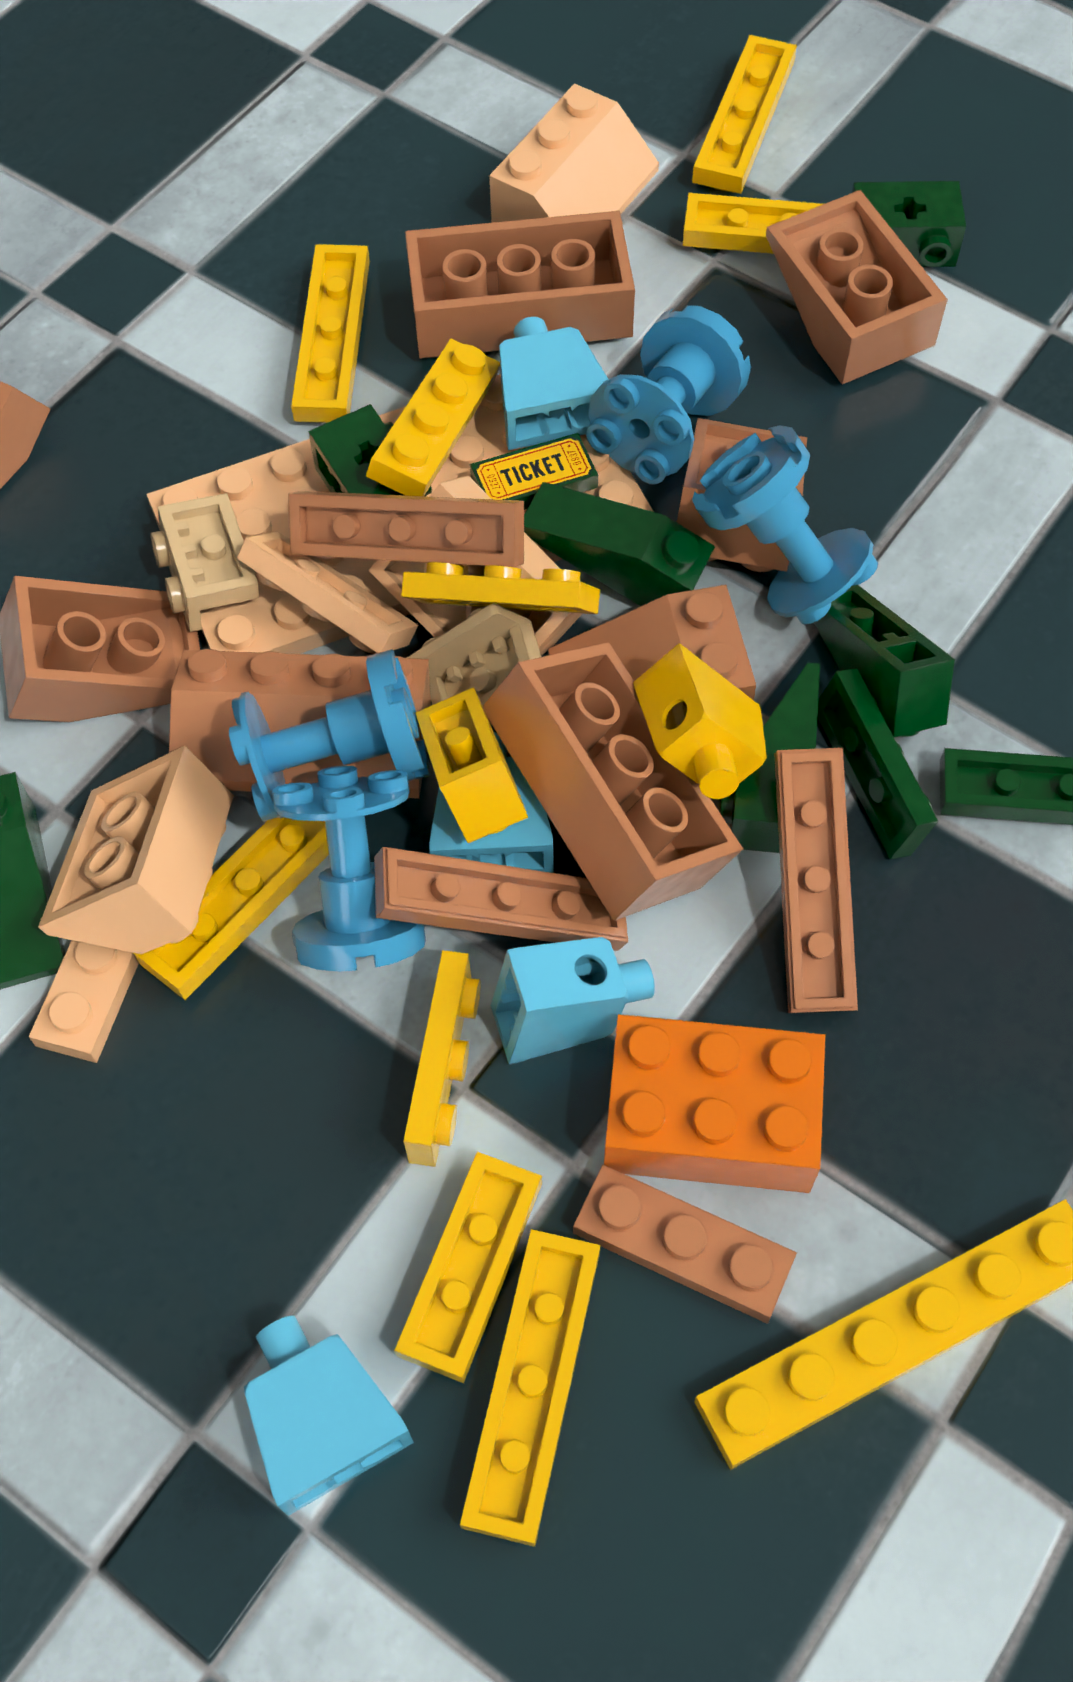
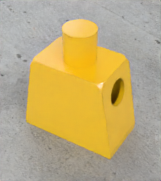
M680 643L633 682L656 751L665 761L699 784L700 791L704 796L711 799H722L730 796L736 791L739 783L764 764L767 754L760 705Z

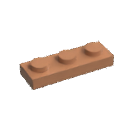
M603 1164L573 1226V1234L598 1244L611 1252L768 1324L797 1254V1252Z

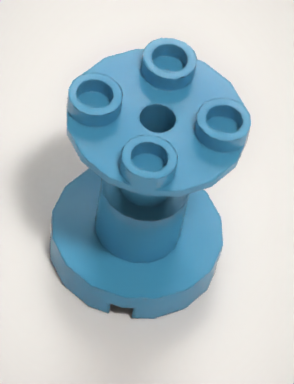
M686 306L683 311L672 312L673 309L664 312L645 334L640 357L646 378L640 375H617L603 381L590 400L588 416L591 425L587 428L586 436L591 447L600 453L608 454L618 465L637 474L642 481L648 484L661 483L667 475L678 472L691 457L694 434L691 420L687 413L711 416L722 412L734 402L747 386L751 370L749 355L744 360L743 354L739 349L744 341L737 329L720 314L701 306Z
M779 425L768 428L774 438H769L762 442L757 434L754 433L723 453L700 479L706 491L704 494H697L694 491L692 501L696 510L709 527L722 531L738 528L746 524L760 543L777 544L788 559L789 565L787 572L778 571L770 584L767 600L774 613L784 617L796 616L802 624H811L824 617L831 607V602L844 594L852 585H858L868 580L877 570L878 562L872 554L874 545L863 530L848 528L833 531L820 538L815 536L805 522L810 507L796 488L808 469L810 453L792 427Z
M393 649L367 656L366 666L371 690L327 702L325 706L327 717L271 733L261 707L251 693L244 692L241 693L240 697L232 699V709L237 725L229 727L230 742L239 765L243 766L251 763L257 783L252 784V795L262 821L284 818L274 810L272 795L273 788L285 784L283 770L337 754L343 765L346 766L390 753L396 770L407 772L408 782L430 775V764L424 739L415 741L416 738H419L417 727L419 723L415 714L417 712L402 666L398 657L395 658Z
M334 766L317 772L318 783H290L273 788L274 810L281 817L294 820L325 822L330 868L320 872L318 876L323 910L309 914L298 921L292 930L293 944L296 947L297 960L300 964L316 970L355 971L357 970L356 957L373 955L376 968L409 958L425 947L424 924L376 918L374 862L370 861L365 815L393 808L407 800L410 793L407 772L389 770L377 772L368 777H358L355 766Z

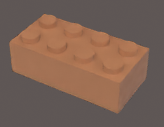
M620 210L405 231L419 358L439 357L451 338L462 344L475 346L482 352L499 351V345L504 340L515 338V326L527 317L543 319L548 331L567 327L578 329L586 342L633 337L635 286Z
M607 642L518 662L483 705V709L613 921L701 889L743 850V847L711 798L702 794L699 784L665 761L656 751L634 688V680L610 643Z

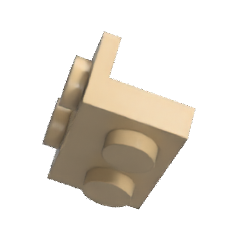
M490 604L474 610L470 613L468 619L443 635L429 639L423 644L421 649L407 658L429 659L432 705L474 687L483 706L518 662L539 658L541 654L530 619L498 604Z

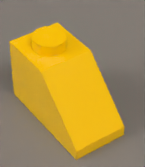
M474 687L415 712L439 787L467 843H471L489 834L501 832L508 826L528 818L514 778Z

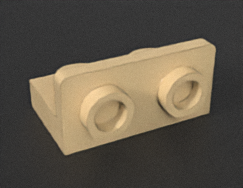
M227 493L157 506L160 531L151 533L155 559L159 568L169 566L172 577L165 578V586L170 607L173 613H184L189 632L202 630L200 610L259 598L258 581L254 570L237 559L244 541Z

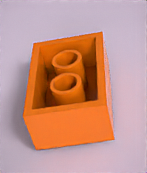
M618 1014L604 1165L627 1175L810 1193L821 1166L825 1034Z

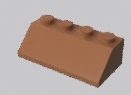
M214 649L183 650L171 689L169 753L186 746L228 790L252 791V784L257 783L251 763L240 766L230 742L229 727L237 725L232 709V699L240 697L241 693L244 692L251 693L261 707L271 733L327 717L325 707L327 702L371 690L366 666L367 657L342 656L339 654H287L273 651L261 653L218 651ZM395 656V658L398 657L416 711L418 712L431 706L429 659ZM418 724L417 727L419 732V738H416L415 741L423 740L421 729ZM390 753L346 765L355 766L358 777H368L377 772L396 770ZM337 754L283 770L285 784L318 783V771L329 767L345 765H343ZM422 778L408 782L410 791L408 798L420 797Z

